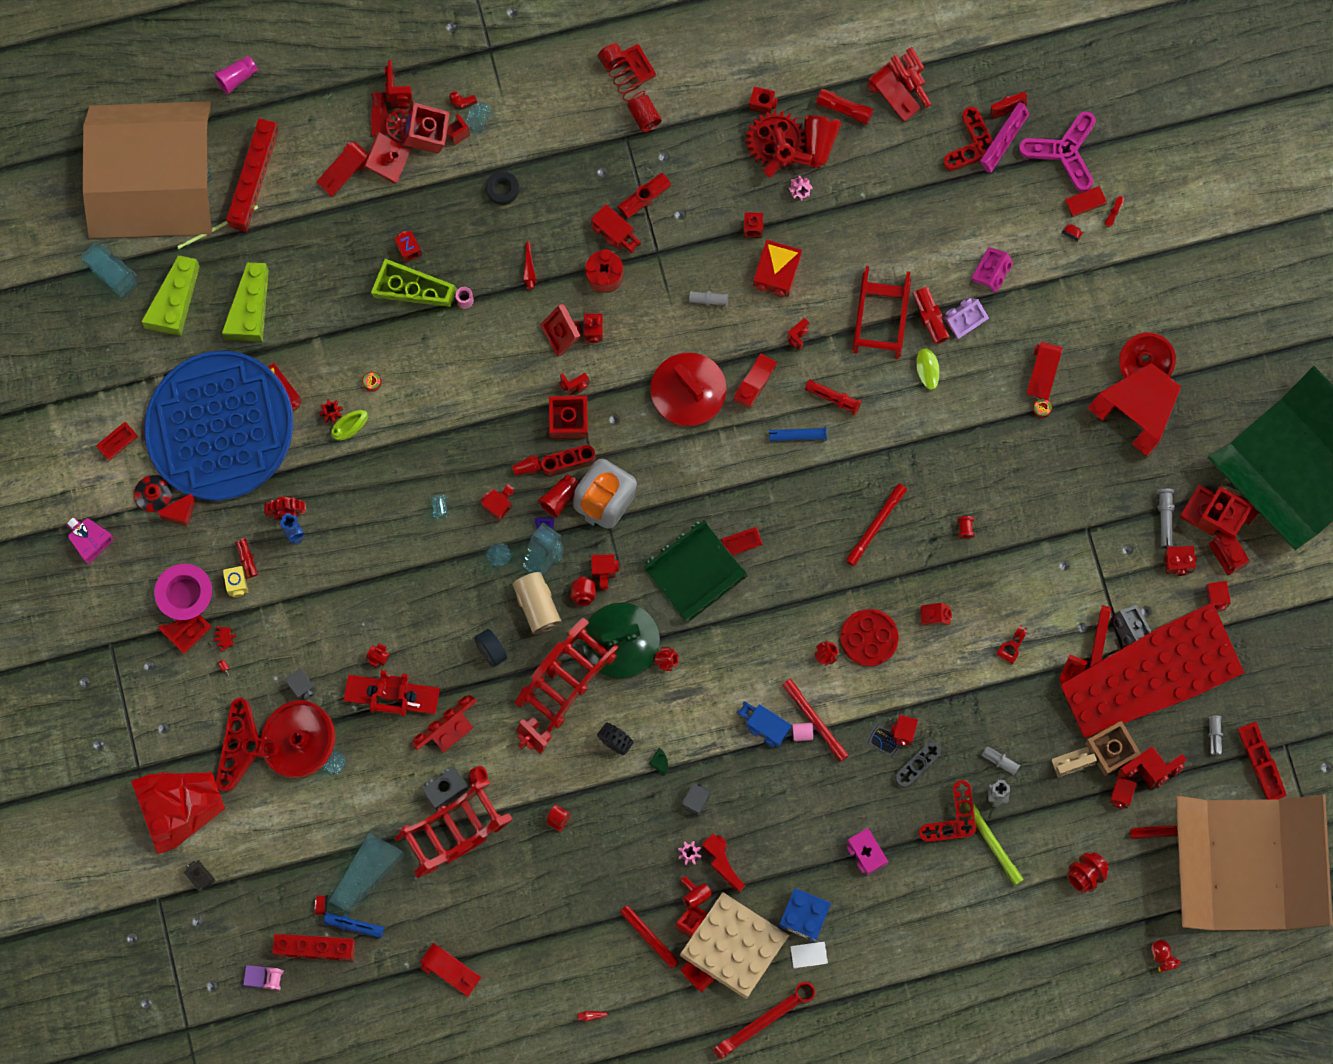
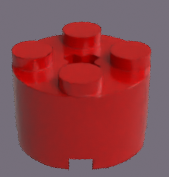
M603 249L589 257L585 265L589 286L597 292L611 293L618 289L622 284L624 274L623 264L619 256L607 249Z

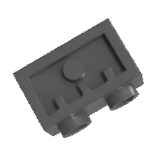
M1137 604L1120 610L1111 617L1113 626L1116 628L1125 646L1151 632Z

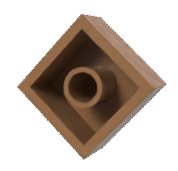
M1122 721L1089 738L1085 743L1090 753L1095 754L1096 763L1104 777L1120 770L1141 754Z

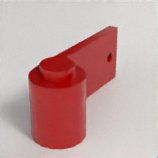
M883 66L867 79L868 89L872 93H881L903 122L921 108L887 66Z
M357 142L346 144L341 155L316 181L331 197L340 190L357 170L364 169L363 164L368 153Z
M1042 341L1040 345L1036 344L1033 355L1037 357L1026 395L1049 400L1063 347Z
M434 943L430 945L419 961L421 964L420 969L427 974L431 972L437 974L467 997L482 978Z

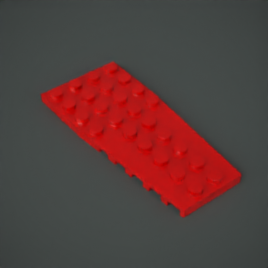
M1210 602L1159 626L1140 637L1137 641L1126 645L1118 652L1107 656L1099 663H1095L1085 671L1061 683L1060 687L1082 736L1089 737L1106 730L1120 721L1126 723L1193 698L1245 672L1214 603Z

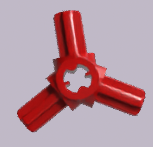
M781 127L771 130L776 147L773 148L775 153L772 155V161L763 169V173L767 177L771 178L781 166L792 165L793 162L804 165L811 164L812 155L796 152L795 148L790 146V143H786ZM783 151H787L786 154H789L786 159L780 155Z

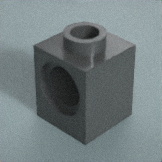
M301 668L285 679L299 700H308L314 695L313 692L316 689Z
M699 783L698 785L692 784L682 802V808L700 816L710 797L708 788Z

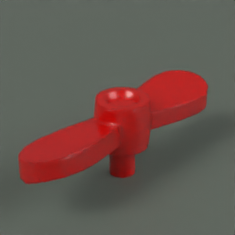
M1123 196L1117 197L1115 205L1111 209V214L1105 221L1106 227L1113 225L1115 217L1124 203Z

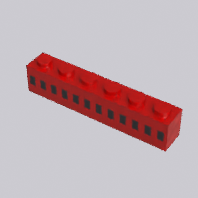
M258 118L226 219L229 228L248 231L279 132L276 122Z

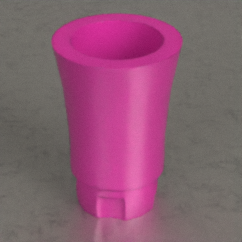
M247 56L215 72L214 77L221 89L229 95L237 86L257 72L258 69L254 61Z

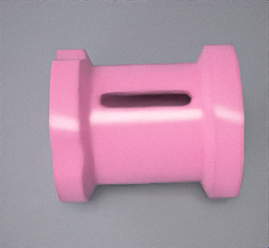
M266 968L268 973L266 984L263 985V988L276 991L281 990L279 984L284 970Z

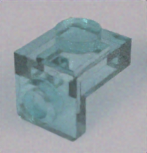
M476 103L472 105L465 123L469 128L482 133L489 115L493 114V110L489 109L490 106L485 103Z

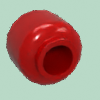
M582 576L571 584V599L578 606L590 605L596 598V584L588 577Z

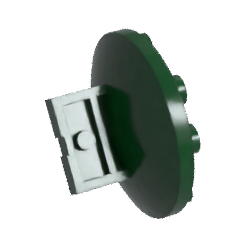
M613 603L600 608L590 617L585 629L587 634L608 651L615 645L618 646L615 660L610 665L607 663L599 673L613 679H628L640 675L652 665L655 655L659 651L660 637L655 621L644 609L630 603ZM582 640L584 654L587 660L595 666L603 656Z

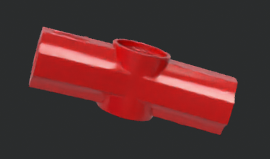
M928 286L913 292L912 294L919 308L921 322L924 327H927L934 345L948 340L950 336L942 321L941 311L938 305H935Z

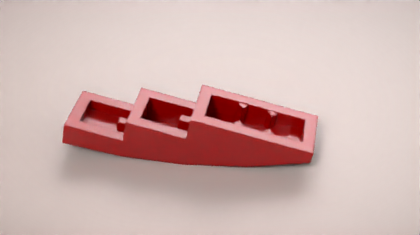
M1253 721L1238 727L1237 730L1266 799L1279 800L1286 797L1287 794L1276 763L1271 758L1266 741L1262 738L1257 722Z

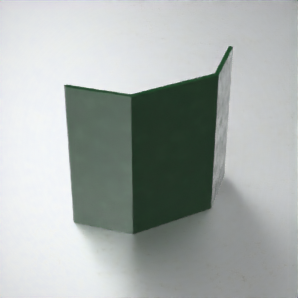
M1315 366L1281 400L1231 443L1207 457L1294 550H1297L1316 537L1333 522V384Z

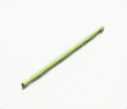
M227 221L213 227L212 232L227 225ZM206 234L198 235L177 247L181 249L183 246L206 236Z

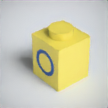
M242 566L223 570L226 590L229 596L237 598L244 596V593H248L245 572Z

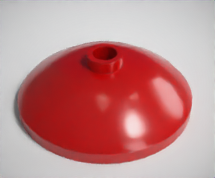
M1154 332L1136 334L1123 345L1120 351L1119 368L1124 378L1151 363L1169 377L1173 373L1176 364L1175 351L1171 343L1160 334ZM1143 355H1148L1146 360H1142Z

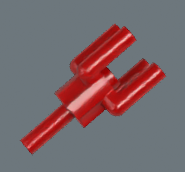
M910 47L906 50L907 54L901 57L907 66L906 68H904L897 55L891 57L892 61L887 63L886 66L891 69L902 84L906 85L909 92L916 91L924 107L928 108L932 104L922 89L925 81L920 74L924 70V66L913 47Z

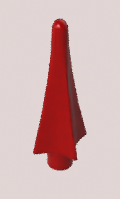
M527 241L523 280L524 285L527 284V290H533L534 284H537L530 242Z

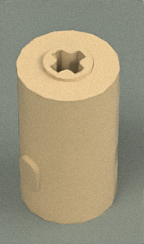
M541 572L525 575L512 584L519 606L523 609L533 635L548 632L562 623L551 598L550 589L545 583Z

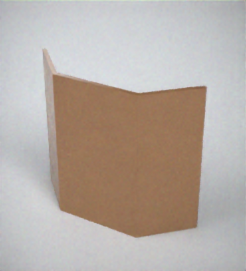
M212 101L89 106L83 125V198L89 239L212 235L207 189V123Z
M1325 795L1280 800H1202L1176 796L1182 928L1217 931L1289 930L1333 926Z

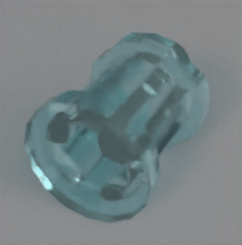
M446 495L431 497L434 508L432 516L434 518L449 516L446 505L448 497Z

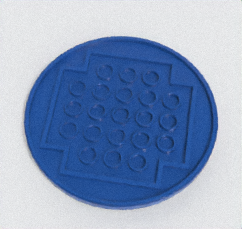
M233 351L206 352L193 356L177 365L164 377L156 388L149 402L145 418L146 446L156 470L171 486L186 495L192 493L194 498L207 501L235 499L262 486L282 464L293 435L292 405L280 379L257 359Z

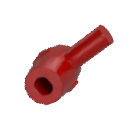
M686 876L681 878L680 882L690 891L683 898V903L688 909H693L705 903L712 896L711 890L706 884L702 883L696 887Z

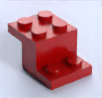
M1198 485L1179 518L1211 536H1214L1218 529L1228 536L1235 538L1253 506L1221 486L1216 493H1213Z
M1151 746L1123 766L1116 776L1130 780L1138 772L1150 789L1155 786L1158 789L1167 782L1170 775L1175 777L1182 772L1187 759L1181 754L1166 764L1154 747Z

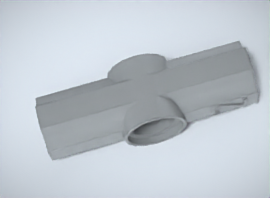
M998 780L993 785L989 784L988 802L992 807L999 808L1001 804L1008 803L1010 786L1007 785L1005 780Z

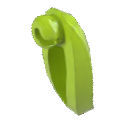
M924 348L917 355V372L922 383L929 390H934L939 381V364L934 353Z
M358 410L341 417L331 430L332 438L345 440L355 435L368 420V413L365 410Z

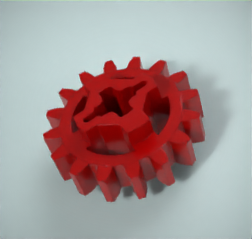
M277 497L276 500L264 505L265 516L274 517L275 520H282V516L287 513L296 517L306 513V503L296 500L294 497Z

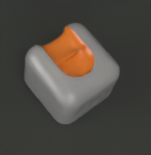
M598 459L577 485L574 491L573 507L577 512L584 515L585 521L594 526L597 523L604 528H613L634 500L637 481L631 474L608 460Z

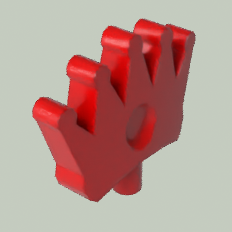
M216 626V629L221 631L214 633L215 636H219L214 641H221L216 646H223L220 649L223 652L229 647L234 646L232 638H236V634L231 635V628Z

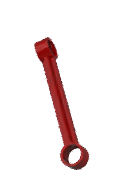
M808 982L800 983L796 987L795 993L735 1035L717 1045L712 1051L719 1060L726 1057L738 1046L800 1003L811 1002L815 996L814 986ZM801 986L810 987L812 991L811 998H800L798 996L799 988Z

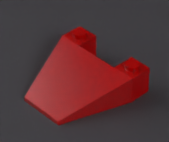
M1151 363L1099 393L1088 406V411L1104 422L1115 407L1143 429L1132 445L1148 458L1160 444L1181 386Z

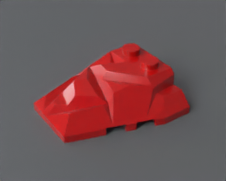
M212 772L148 774L131 780L157 855L178 847L187 838L225 810Z

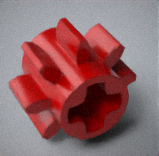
M327 399L325 405H320L323 411L319 414L321 417L325 416L324 420L326 423L330 420L335 424V420L342 417L339 412L343 411V407L338 406L337 400L330 402Z
M825 641L816 646L818 651L815 652V658L820 664L827 666L838 660L835 656L839 652L834 643Z
M378 643L377 647L374 645L370 647L366 658L369 659V665L378 668L379 665L384 666L390 655V653L386 652V646Z
M661 647V651H658L655 655V664L659 666V669H663V671H672V667L678 665L679 656L670 647Z

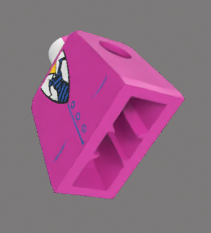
M74 517L67 523V526L72 530L68 538L88 565L115 540L109 532L88 518L80 523Z

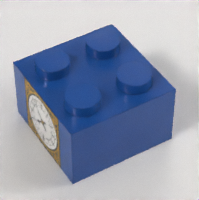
M794 888L779 928L816 943L831 903Z

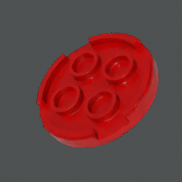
M867 609L857 611L845 621L842 627V648L848 658L859 665L867 667L881 665L894 655L898 646L899 635L896 624L890 616L880 610Z

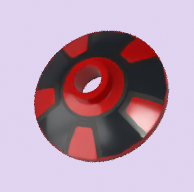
M149 475L137 483L134 490V498L141 509L147 512H158L169 505L172 499V487L163 477ZM151 489H155L154 494H149Z

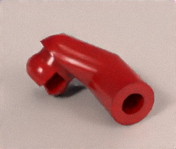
M453 91L449 95L450 102L460 108L477 103L475 95L464 98L457 91Z

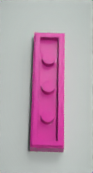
M1020 102L1017 104L980 162L985 171L989 173L993 171L1029 116L1025 104Z

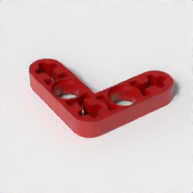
M967 107L962 115V120L973 143L950 152L945 156L944 167L948 171H956L981 161L987 151L983 149L982 140L985 139L984 143L987 147L993 142L979 111L975 107ZM968 113L974 115L975 124L972 125V119L970 117L967 118ZM981 128L984 134L976 136L973 130ZM972 151L975 156L972 159H967L964 153ZM952 158L953 161L957 160L955 162V165L949 163V159Z
M959 780L953 786L957 820L923 825L919 830L922 840L926 842L967 838L975 834L977 827L972 788L967 781ZM960 784L968 787L964 794L965 797L969 796V800L958 801V798H962L961 792L957 791V788H960ZM967 803L970 805L968 814L960 812L959 807L961 804ZM972 816V820L968 819V824L973 829L969 830V833L966 834V831L962 830V827H965V820L960 821V817L967 818ZM946 825L953 827V833L950 836H945L942 832L943 827ZM936 826H939L940 838H937V834H931L929 839L926 835H923L926 828L929 827L931 831L937 830Z

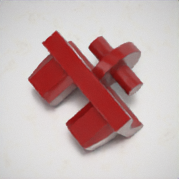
M533 717L526 721L524 719L521 720L516 729L519 733L517 738L521 741L518 747L520 749L527 747L530 751L534 748L539 754L545 751L552 735L546 730L540 734L536 732L535 729L538 728L539 724Z

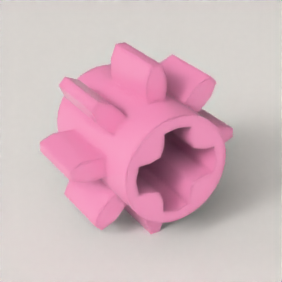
M799 175L798 178L791 179V186L788 189L792 192L791 195L794 199L798 196L803 200V198L810 196L809 193L813 187L809 184L810 181L807 177L802 179Z
M694 841L689 845L684 842V848H678V851L682 853L678 859H684L685 865L688 862L696 865L695 859H701V855L697 854L701 847L696 848ZM692 849L694 855H691L689 858L686 852Z

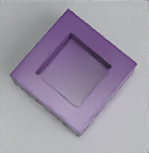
M246 965L244 986L263 988L267 972L266 967Z

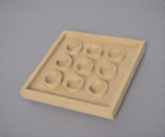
M722 892L680 956L747 999L789 935Z

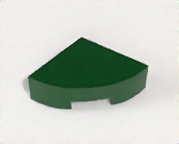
M658 748L649 762V766L666 775L668 759L664 751Z

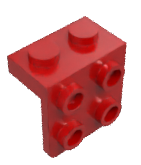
M388 60V66L384 67L387 82L385 83L387 102H391L392 108L409 109L414 104L411 86H395L392 60Z

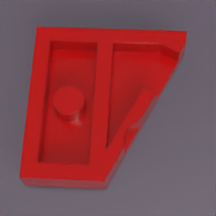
M200 614L191 619L175 620L173 623L158 627L184 655L212 628Z

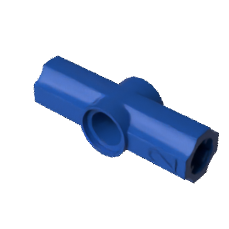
M289 513L283 515L280 525L289 543L296 545L301 543L304 532L296 516Z

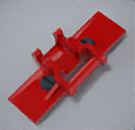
M384 670L380 672V679L348 674L344 695L345 702L371 705L370 712L380 711L400 714L401 717L406 716V711L436 715L440 688L410 684L408 683V674L402 673V676L399 677L388 675L387 671ZM379 699L402 702V707L378 704L377 702Z

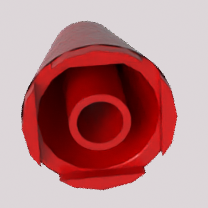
M808 115L804 119L806 154L812 155L810 167L821 168V165H825L842 122L837 119H833V122H831L828 117Z

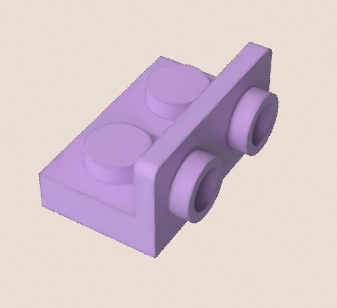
M967 298L960 303L961 306L956 309L952 308L945 313L946 316L943 317V322H947L957 339L989 319L978 299Z

